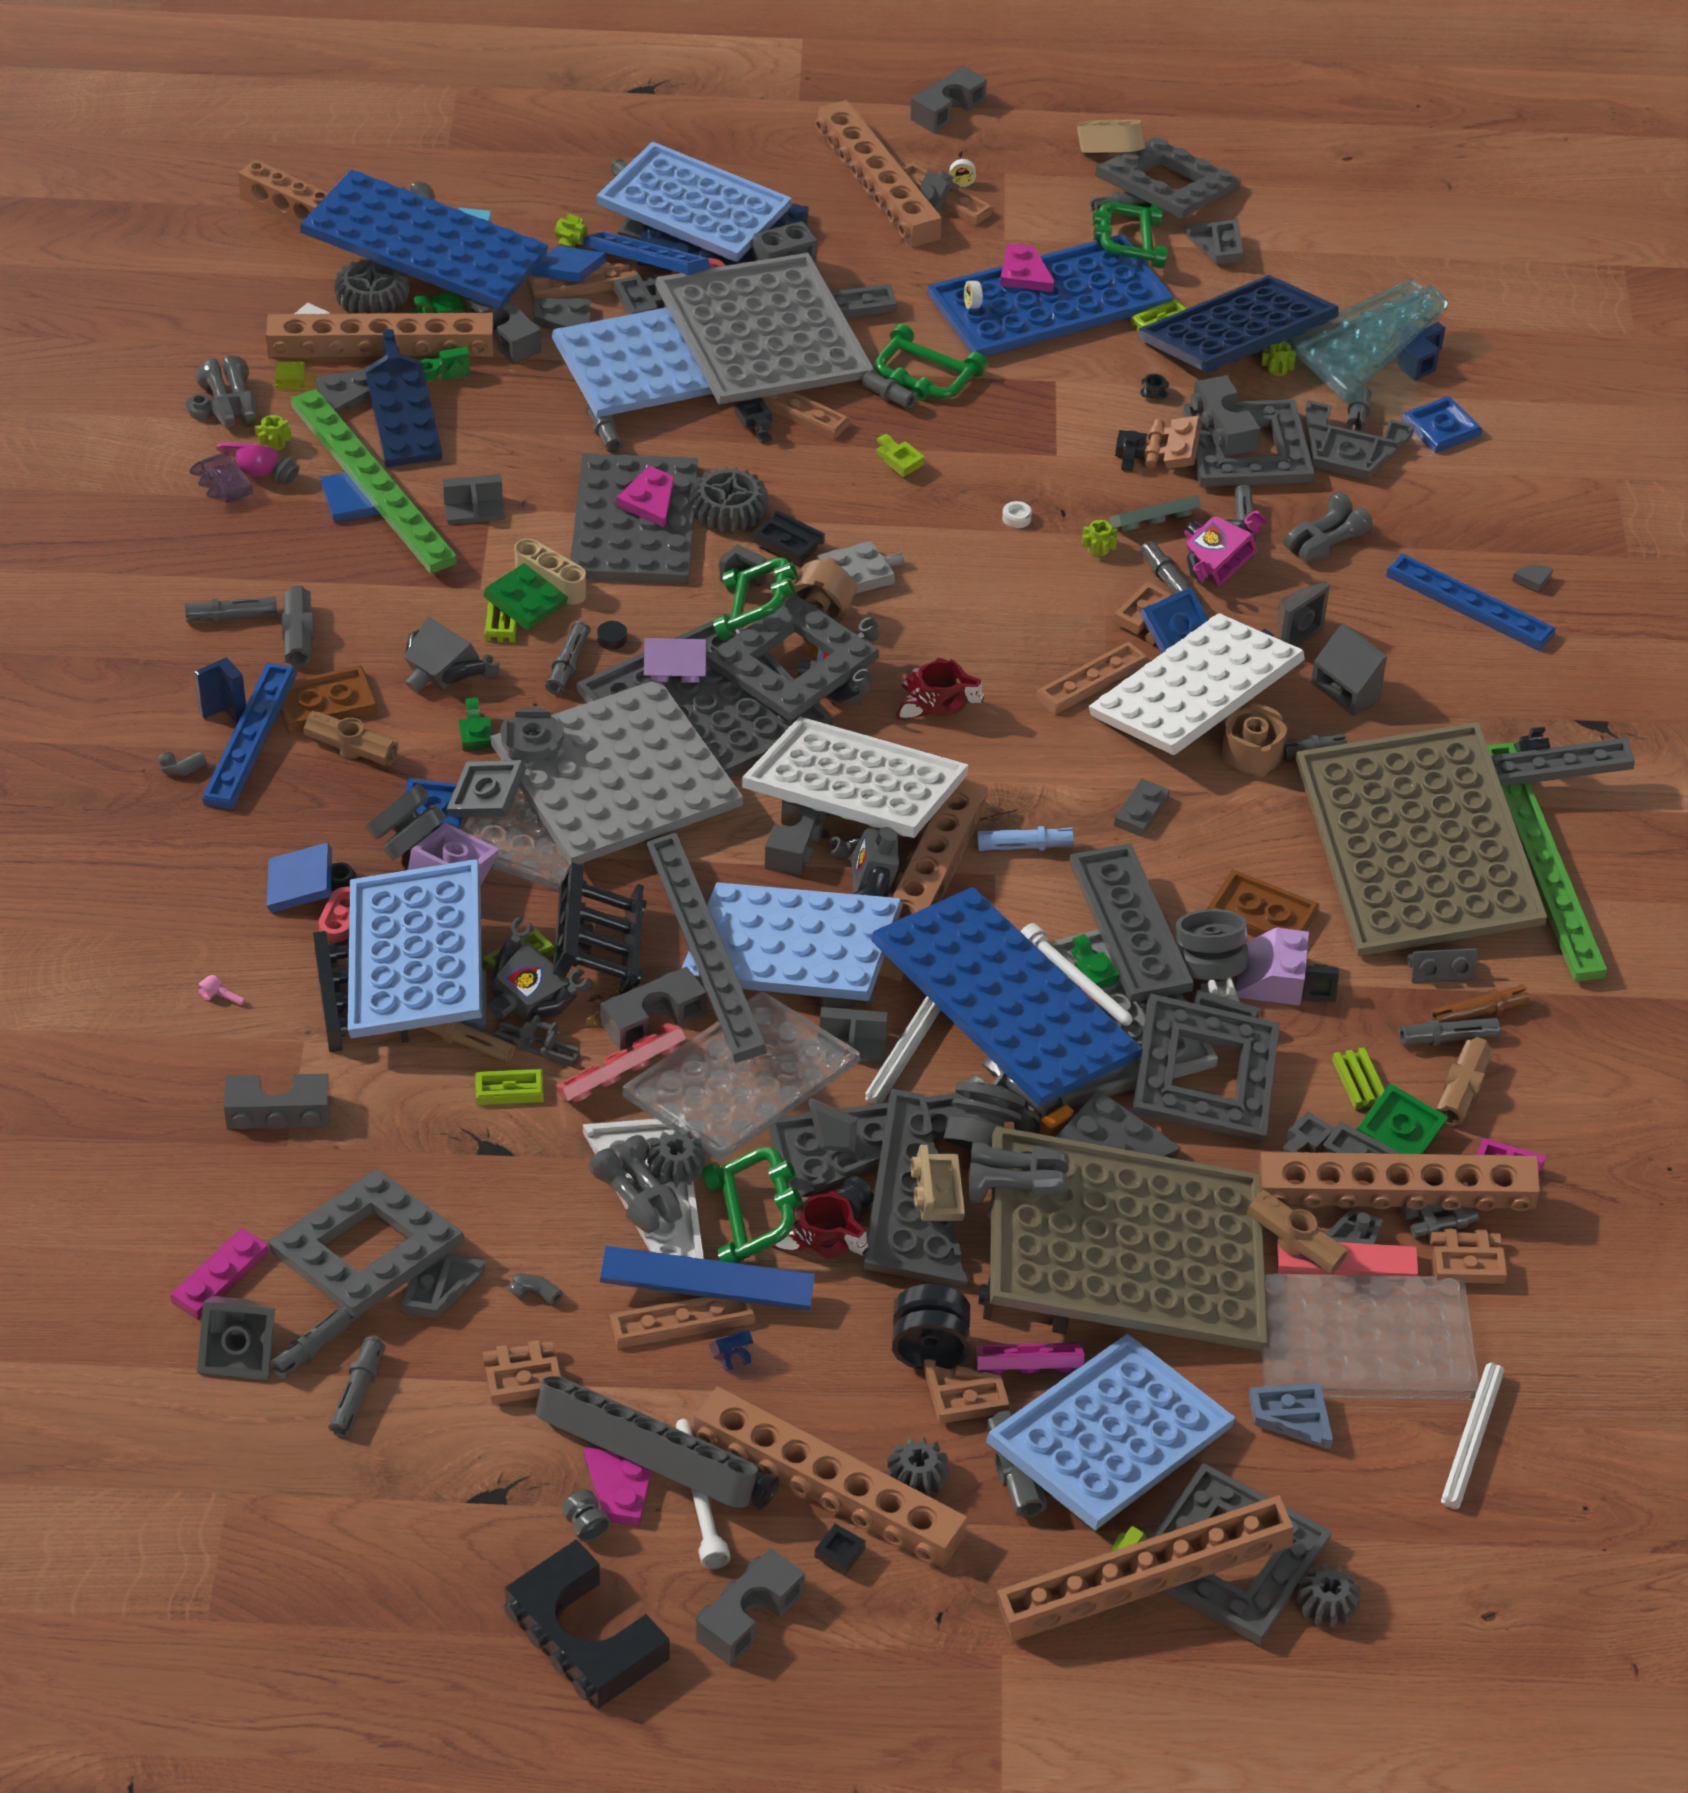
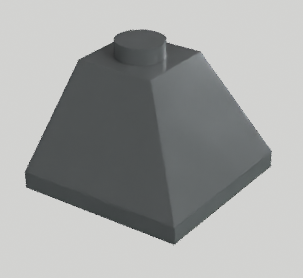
M1323 582L1301 588L1290 596H1285L1280 601L1277 618V638L1297 647L1323 629L1330 584Z
M211 1296L203 1302L197 1373L269 1380L276 1308L248 1299Z

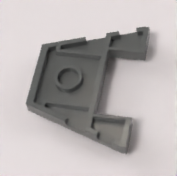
M1310 400L1306 402L1305 415L1312 466L1314 468L1369 480L1414 433L1415 425L1391 419L1384 437L1328 425L1332 406Z

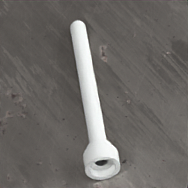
M1030 923L1021 930V933L1051 962L1116 1020L1125 1026L1132 1023V1015L1048 943L1045 931L1036 923Z
M680 1419L676 1423V1429L693 1436L690 1422L687 1419ZM691 1489L703 1536L699 1548L701 1564L706 1569L722 1568L731 1559L728 1544L717 1535L708 1496Z

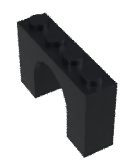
M576 1539L505 1586L506 1604H504V1610L513 1623L517 1624L519 1622L527 1630L529 1640L537 1649L543 1648L546 1651L556 1671L561 1675L565 1673L573 1681L577 1694L585 1701L589 1699L599 1709L670 1660V1639L647 1614L616 1635L601 1641L576 1639L560 1627L557 1621L563 1610L600 1584V1563Z

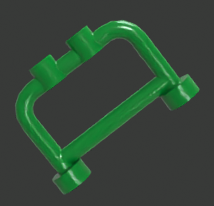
M1116 202L1105 203L1100 206L1099 210H1094L1092 226H1095L1093 240L1100 241L1102 247L1112 254L1152 261V267L1163 269L1167 258V247L1158 245L1153 247L1151 226L1160 225L1163 209L1153 204L1150 205V208ZM1111 213L1140 217L1143 249L1119 245L1111 240Z
M898 324L890 333L891 341L875 361V370L880 376L887 380L893 379L897 381L901 387L911 388V391L917 394V400L924 401L928 395L939 399L955 397L973 376H981L988 367L987 359L979 352H971L962 362L913 343L915 334L906 324ZM900 349L961 374L951 386L941 388L935 386L926 377H922L919 380L909 376L905 369L896 368L894 370L887 367L886 363Z
M780 557L770 559L742 572H739L736 568L724 572V584L729 593L735 595L731 616L729 617L725 614L715 618L713 621L718 637L722 641L736 636V629L766 618L779 610L785 598L796 593L792 582L798 579L795 565L787 559ZM774 571L776 582L771 584L773 598L763 606L743 613L749 581Z
M761 1147L722 1166L714 1161L703 1167L702 1176L708 1188L712 1192L723 1188L734 1243L731 1242L718 1249L720 1261L744 1264V1259L781 1242L790 1234L795 1224L794 1209L801 1206L803 1201L796 1187L792 1186L789 1188L788 1182L797 1177L795 1168L788 1159L783 1161L779 1151L772 1147ZM768 1160L771 1166L768 1169L769 1176L775 1185L777 1193L774 1195V1200L781 1212L782 1220L774 1230L748 1242L734 1175L761 1161Z

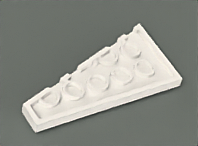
M684 1116L583 1125V1134L595 1154L603 1149L611 1148L617 1156L621 1145L631 1136L642 1135L648 1142L650 1149L652 1139H660L662 1131L669 1135L673 1134L676 1128L682 1135L687 1132ZM646 1159V1162H645V1163H646V1165H647V1167H648V1169H649V1171H650V1167H649V1164L647 1163V1159ZM622 1168L624 1174L631 1182V1184L635 1187V1189L639 1193L643 1192L644 1190L639 1186V1184L632 1178V1176L627 1171H625ZM655 1178L660 1184H662L660 1178ZM670 1181L666 1185L674 1190L682 1210V1218L675 1222L667 1223L657 1208L653 1207L659 1218V1229L648 1234L637 1226L636 1228L650 1252L704 1259L694 1183L692 1181L691 1185L682 1181L676 1188L674 1183ZM618 1194L620 1200L622 1201L624 1207H625L626 1210H627L628 1204H627L626 1201Z

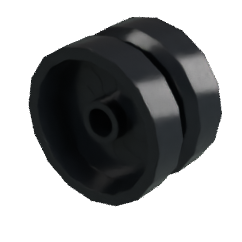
M934 1284L914 1286L901 1292L894 1300L892 1352L897 1360L908 1367L918 1370H924V1360L927 1359L935 1360V1366L947 1369L962 1363L969 1355L971 1305L966 1296L956 1289Z

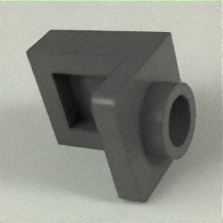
M939 170L938 174L927 171L919 190L939 213L950 189L958 191L960 186L952 182L954 178L952 175L942 170Z
M737 544L730 552L725 553L719 561L720 581L724 583V572L733 568L742 572L766 562V558ZM766 575L749 582L760 587L766 581Z

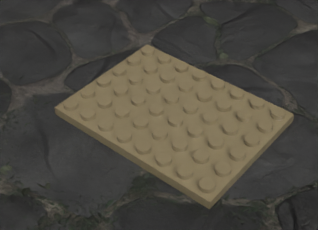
M1479 722L1298 751L1296 753L1299 771L1357 956L1546 925L1547 915Z
M998 1126L995 1127L992 1134L993 1148L1033 1154L1035 1146L1039 1145L1067 1154L1070 1157L1068 1172L1065 1174L1068 1178V1191L1064 1194L1033 1196L1032 1191L1011 1187L992 1188L990 1304L1258 1351L1264 1350L1267 1345L1262 1224L1247 1214L1249 1206L1261 1192L1260 1174ZM993 1167L1013 1171H1030L1018 1168Z

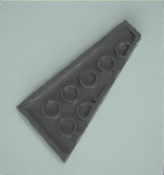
M891 1089L867 1238L869 1250L865 1253L863 1269L965 1289L968 1281L966 1273L962 1268L960 1246L956 1242L953 1228L954 1221H922L921 1210L916 1208L914 1204L915 1187H918L917 1178H912L911 1158L917 1156L920 1145L928 1146V1154H938L932 1137L933 1128L925 1095Z
M1100 1090L1090 1098L1056 1136L1058 1138L1169 1158L1177 1156L1181 1149L1180 1146ZM991 1208L987 1215L989 1218H991Z
M958 1093L925 1097L933 1128L932 1137L934 1142L944 1138L949 1116H965L964 1111L952 1105L953 1099H968L967 1097ZM888 1102L838 1109L858 1118L855 1153L821 1150L811 1113L768 1119L767 1128L772 1148L780 1152L783 1161L788 1159L793 1164L797 1174L795 1179L788 1182L789 1188L794 1186L799 1191L801 1197H809L844 1182L851 1176H858L878 1167Z

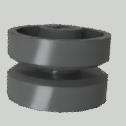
M420 783L412 787L365 826L374 839L382 838L390 830L396 833L383 846V850L392 861L408 849L411 851L412 848L433 833L432 829L447 818L438 805H431L419 815L416 809L424 804L429 797V794Z
M1220 909L1199 910L1180 917L1176 922L1177 943L1180 945L1178 948L1191 977L1206 980L1225 979L1244 972L1249 966L1248 947L1245 944L1248 940L1247 919L1241 914Z

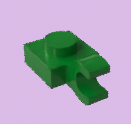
M454 292L431 295V300L426 296L414 297L416 307L423 306L422 308L414 309V313H465L460 295Z
M467 347L439 351V358L421 360L426 381H433L440 374L442 380L470 376V361Z
M478 697L465 698L467 719L459 720L462 750L493 748L491 745L492 729L490 717L480 718Z
M1085 934L1072 939L1077 946L1071 949L1073 957L1077 960L1074 965L1101 989L1119 981L1120 973L1104 951L1094 954L1091 942Z

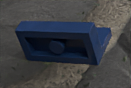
M225 657L195 671L199 713L205 719L225 710L238 724L246 707L243 674Z

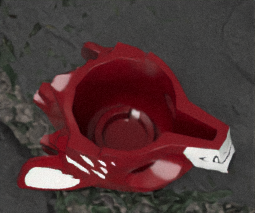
M937 658L931 663L914 668L912 675H907L906 681L902 684V687L909 694L906 697V701H903L899 706L896 718L911 719L928 714L948 716L959 712L968 703L980 704L984 700L982 680L966 674L962 667L952 659L948 661Z
M835 1191L811 1197H801L803 1204L794 1209L795 1224L792 1231L785 1239L772 1246L784 1251L808 1252L826 1259L837 1258L848 1251L864 1255L869 1250L866 1230L854 1219L853 1211L845 1196L842 1197Z

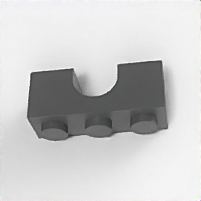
M965 66L961 67L911 98L910 120L932 133L938 131L951 122L952 106H959L970 111L986 101L987 79Z
M466 298L467 313H493L494 330H497L498 350L513 364L541 352L542 331L540 327L533 323L523 310L518 309L510 299L501 310H498L473 299Z
M1227 375L1195 381L1194 394L1191 395L1193 409L1198 411L1204 427L1209 429L1215 445L1220 447L1225 457L1256 451L1260 434V427L1249 410L1235 412L1238 392Z
M782 800L781 824L788 825V827L773 824L765 846V868L802 876L805 865L812 863L815 850L813 843L820 841L823 828L821 821L827 820L829 813L816 811L807 806Z
M686 966L600 1003L601 1026L621 1051L631 1047L637 1039L646 1035L649 1036V1016L652 1014L668 1015L677 1026L707 1014V993Z
M328 1073L294 1074L293 1087L287 1093L278 1096L269 1095L262 1091L260 1075L226 1076L224 1112L227 1129H280L329 1126L330 1086Z
M770 1548L761 1558L759 1556L754 1558L748 1565L746 1572L737 1581L729 1582L722 1591L721 1597L712 1606L706 1605L699 1612L696 1618V1641L731 1666L755 1643L756 1621L746 1615L745 1612L752 1608L762 1607L781 1617L804 1594L805 1573Z

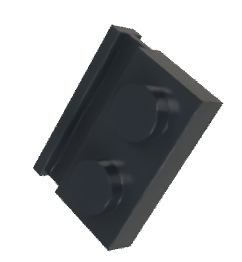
M777 510L773 518L769 517L752 533V542L801 565L817 550L819 544L825 543V533Z

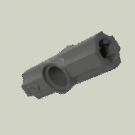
M292 586L290 590L285 592V613H282L285 662L295 668H301L312 661L311 639H314L313 612H311V593L309 590L304 589L303 586Z
M1009 1410L998 1412L993 1418L988 1419V1432L1014 1414ZM995 1450L997 1473L1000 1482L1007 1485L1016 1515L1023 1516L1025 1519L1037 1517L1039 1513L1047 1509V1500L1043 1488Z

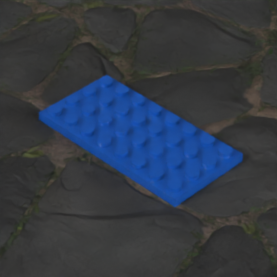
M352 169L307 216L300 227V233L498 310H501L548 251V244L540 242L535 238L519 234L509 228L493 224L485 219L467 214L462 210L454 209L436 200L428 199L410 190L399 188L386 181Z
M1123 234L1111 237V240L1116 244L1133 247ZM1100 241L1040 256L1054 280L1053 292L1000 286L1003 266L928 285L927 295L969 352H979L985 357L1125 319L1158 305L1173 301L1171 293L1144 260L1112 254L1102 247ZM967 281H979L982 286V304L978 309H968L965 305L964 288Z
M974 887L873 931L871 941L1039 1107L1140 1058L1142 1048Z

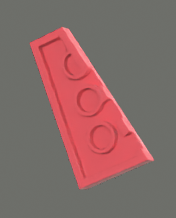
M665 1023L657 1028L660 1033L658 1036L657 1034L643 1036L633 1042L632 1046L634 1049L630 1052L627 1049L616 1051L603 1060L605 1066L601 1068L598 1065L590 1066L556 1086L561 1098L567 1101L572 1099L573 1102L583 1100L592 1094L590 1089L601 1083L603 1087L609 1086L621 1079L620 1073L630 1068L632 1071H637L651 1063L649 1058L660 1052L662 1056L678 1050L680 1048L679 1043L687 1039L682 1028Z

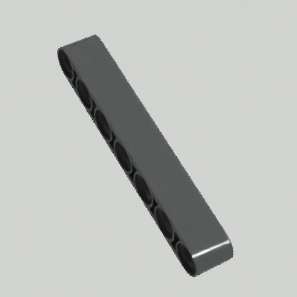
M547 1376L542 1379L535 1415L541 1420L733 1507H746L750 1504L758 1472L755 1464L566 1378Z

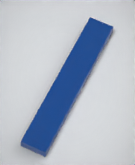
M601 231L583 237L584 247L689 275L710 269L709 259L622 235Z
M1403 553L1387 569L1386 577L1539 652L1555 635V627Z
M266 663L203 794L202 801L205 806L234 809L297 676L295 667Z
M605 1246L600 1283L810 1311L815 1274Z

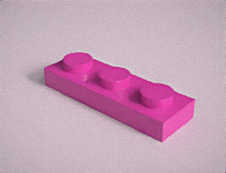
M240 1228L170 1294L171 1303L199 1320L202 1317L203 1302L211 1296L223 1297L269 1253L268 1244L245 1229Z
M1080 1343L974 1345V1360L977 1370H983V1372L1000 1374L1004 1370L1018 1369L1022 1373H1037L1040 1369L1053 1368L1057 1372L1068 1373L1084 1365V1352Z

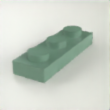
M1199 495L1110 516V524L1112 528L1121 526L1122 531L1139 528V522L1148 520L1149 525L1166 521L1165 515L1172 513L1175 514V518L1192 515L1191 509L1201 506Z

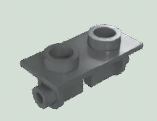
M1477 948L1414 951L1413 954L1408 955V966L1412 967V983L1476 979Z

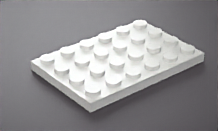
M1218 613L1089 705L1090 714L1096 719L1175 755L1305 660L1304 652L1298 647Z
M799 717L743 776L742 788L755 791L758 794L783 799L789 803L807 806L816 811L834 814L843 819L865 823L874 828L890 827L901 836L914 838L968 775V764Z

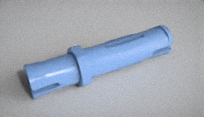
M1037 826L1036 830L978 831V851L1029 848L1045 851V848H1073L1074 846L1072 827L1044 829V826Z

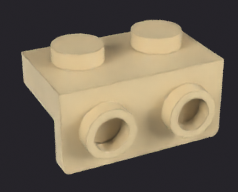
M920 1145L917 1156L911 1158L912 1178H917L918 1187H915L914 1204L916 1208L921 1210L922 1221H963L965 1210L958 1154H928V1146Z

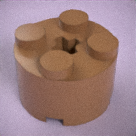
M829 557L824 560H814L806 563L801 568L798 579H795L793 583L796 590L795 595L838 623H841L857 590V584L853 581L852 577L840 567L837 560Z
M1251 704L1250 708L1241 710L1240 707L1227 716L1221 748L1224 764L1232 766L1239 771L1251 773L1254 777H1264L1268 774V771L1276 768L1283 758L1287 726L1282 721V715L1266 705Z

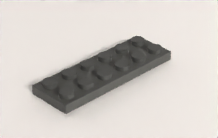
M1132 844L1070 854V865L1113 965L1120 973L1119 978L1129 1002L1148 1000L1150 994L1164 997L1192 991L1194 983Z

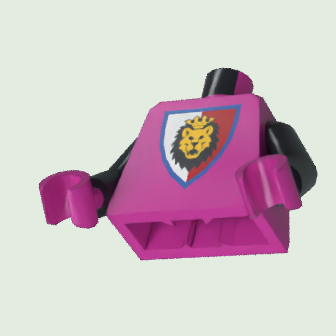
M1253 511L1245 520H1223L1218 517H1212L1204 526L1195 521L1191 522L1185 529V536L1189 538L1186 543L1189 551L1186 559L1192 578L1199 579L1203 583L1205 578L1208 577L1219 588L1258 551L1251 533L1257 535L1260 532L1258 527L1266 524L1267 520L1259 511Z

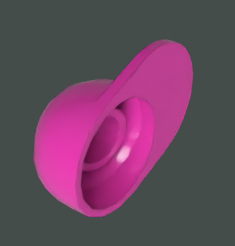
M219 443L216 447L219 452L235 457L237 466L244 473L254 477H265L272 474L279 458L278 451L257 444Z

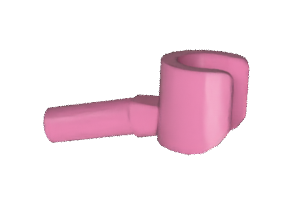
M214 975L206 977L199 983L201 988L198 990V993L205 1000H210L217 994L241 1006L245 1002V998L224 988L221 981Z

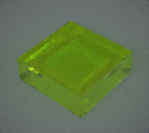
M276 362V388H304L305 362Z

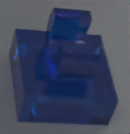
M750 1330L717 1339L709 1344L713 1358L724 1355L722 1365L726 1371L734 1369L731 1362V1357L734 1354L742 1358L744 1366L751 1364V1355L745 1349L753 1344Z

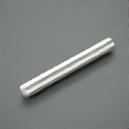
M928 996L865 1092V1100L868 1104L883 1103L941 1011Z
M1493 1362L1485 1366L1442 1495V1505L1453 1510L1458 1509L1461 1505L1503 1378L1504 1368L1501 1365H1495Z

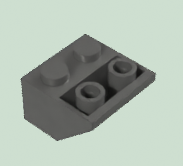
M1342 624L1315 659L1311 683L1355 716L1379 701L1387 656L1357 632Z

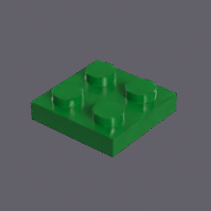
M525 563L487 586L483 597L527 631L566 606L568 600L567 595Z
M1390 1083L1356 1130L1395 1149L1399 1154H1425L1445 1126L1448 1117Z

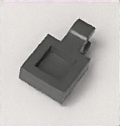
M1307 1111L1288 1130L1287 1139L1289 1141L1283 1147V1151L1318 1153L1334 1130V1127Z

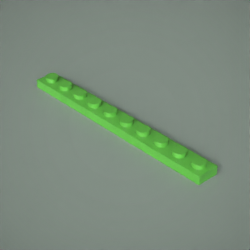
M314 389L291 397V407L427 571L432 574L456 565V554L319 391Z
M1513 742L1487 745L1491 756L1517 752ZM1530 783L1502 787L1542 904L1573 981L1579 982L1605 978L1607 973L1606 965Z

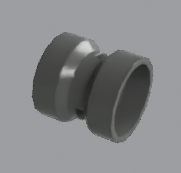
M591 1490L579 1491L563 1503L562 1513L567 1521L574 1524V1533L581 1542L594 1541L604 1535L610 1528L611 1520L603 1509H599V1500Z

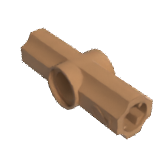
M312 711L308 715L303 728L305 736L337 747L338 753L347 759L363 757L379 764L390 766L395 760L399 749L398 741L364 729V724L357 718L351 717L339 720L318 711Z
M1478 1037L1467 1040L1457 1063H1453L1449 1070L1444 1093L1436 1109L1448 1117L1445 1126L1453 1128L1456 1125H1463L1472 1102H1476L1479 1097L1486 1075L1485 1072L1494 1050L1490 1047L1487 1040Z
M1262 1190L1248 1208L1247 1214L1279 1236V1245L1284 1251L1293 1255L1304 1254L1330 1274H1334L1348 1256L1350 1250L1317 1228L1315 1216L1307 1210H1292L1265 1190Z

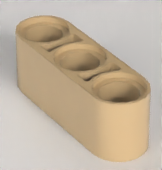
M1094 120L1077 124L1081 152H1134L1145 148L1141 120Z
M522 539L515 544V568L523 563L528 565L567 595V604H580L586 599L585 569L534 539Z

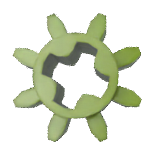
M568 213L566 219L560 218L555 227V237L560 239V245L575 248L576 244L583 245V237L588 234V227L583 224L584 219Z
M1284 341L1279 344H1272L1270 347L1264 348L1261 365L1267 366L1268 372L1272 375H1285L1288 370H1294L1297 352L1291 351V346Z
M266 416L262 419V426H255L259 445H264L278 451L285 447V440H292L288 420L283 421L280 416Z
M1095 520L1090 524V528L1083 527L1082 547H1088V552L1094 556H1105L1109 553V549L1116 550L1118 530L1112 529L1111 524L1105 520Z

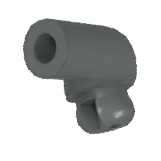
M172 752L162 753L158 757V762L161 765L159 768L165 774L187 776L207 765L206 758L202 752H197L183 760H175V755Z
M518 1273L512 1277L513 1282L508 1286L509 1292L516 1297L523 1298L527 1291L530 1290L551 1305L557 1304L563 1295L562 1290L539 1275Z

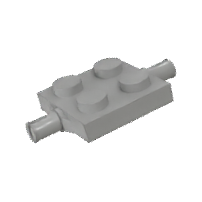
M872 541L817 555V560H824L829 557L839 562L840 567L856 582L857 590L855 594L894 584L895 573L890 567L904 565V556L901 552L890 556H883Z

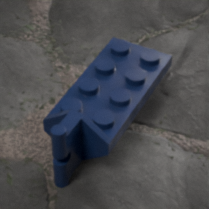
M386 329L383 331L384 357L365 369L366 382L385 467L443 460L422 362L399 354L394 331Z

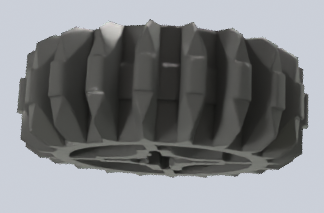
M360 258L359 262L350 261L349 266H343L341 272L337 273L334 291L338 305L343 307V311H350L351 314L395 313V309H402L403 304L407 302L410 287L405 273L372 260Z
M725 466L724 470L714 468L712 473L704 472L703 477L696 478V483L692 485L690 491V505L692 506L694 518L699 519L700 525H708L709 530L718 528L720 533L724 530H730L733 534L736 529L744 532L747 526L754 528L756 522H762V517L768 509V493L764 486V481L759 480L757 474L750 475L749 470L739 471L738 467L734 470H728Z

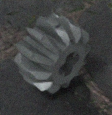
M676 1128L671 1135L662 1131L660 1139H652L649 1153H647V1163L652 1175L655 1178H660L662 1184H667L671 1181L677 1188L682 1181L691 1185L693 1177H701L704 1163H706V1153L700 1138L693 1139L690 1131L682 1135Z
M925 1436L920 1443H915L910 1437L906 1441V1446L897 1443L894 1448V1454H890L888 1458L889 1476L927 1496H930L931 1491L940 1493L943 1483L946 1482L949 1476L947 1454L940 1452L938 1442L927 1445Z
M1326 1563L1321 1566L1320 1571L1311 1567L1307 1571V1576L1302 1577L1298 1584L1299 1592L1297 1593L1296 1601L1297 1606L1303 1608V1617H1314L1316 1627L1322 1621L1327 1622L1331 1630L1336 1626L1337 1621L1346 1625L1350 1621L1351 1615L1355 1616L1360 1604L1358 1602L1361 1594L1360 1586L1354 1584L1353 1574L1342 1575L1341 1565L1335 1571L1330 1570Z

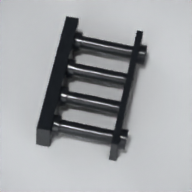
M571 862L559 886L553 974L565 978L572 966L580 965L620 978L621 995L630 991L633 986L637 987L643 974V969L639 967L642 916L647 901L643 899L644 886L637 884L630 898L588 885L587 881L583 880L584 866ZM582 896L625 910V919L585 907V903L581 902ZM583 919L623 932V942L583 929L584 927L580 925V920ZM582 942L622 955V965L583 953L582 949L578 948V943Z
M326 931L313 932L329 1052L342 1051L341 1037H346L347 1033H349L348 1020L345 1017H339L338 1012H344V1008H348V994L342 995V992L335 993L334 988L340 987L342 983H348L349 969L338 971V968H331V963H337V959L349 958V945L335 947L334 943L328 944ZM408 1030L400 1031L402 1043L409 1042Z

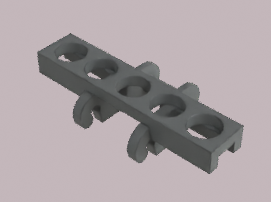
M535 1015L530 1020V1023L526 1022L522 1028L502 1021L499 1030L494 1033V1037L511 1043L518 1049L569 1067H573L580 1056V1048L555 1040L556 1033L560 1032L558 1028L559 1022L555 1021L552 1025L542 1022L539 1015ZM537 1028L548 1031L546 1039L533 1035ZM505 1032H510V1033L513 1034V1036H510V1035H507V1034H504V1033H505ZM538 1042L543 1044V1047L534 1049L531 1045ZM552 1048H556V1049L558 1050V1052L553 1051V1050H551V1049H552ZM564 1053H570L573 1057L564 1055Z

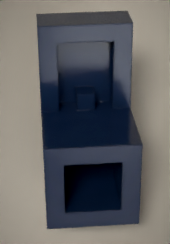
M1439 322L1418 332L1409 326L1401 334L1397 363L1400 369L1414 381L1436 371L1439 350H1442L1446 329Z

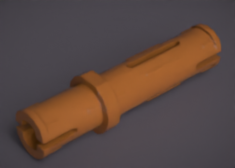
M1524 984L1501 991L1492 989L1483 996L1432 1008L1431 1018L1441 1023L1469 1020L1491 1013L1497 1016L1502 1014L1503 1010L1528 1005L1530 997L1528 991L1522 993L1526 991Z

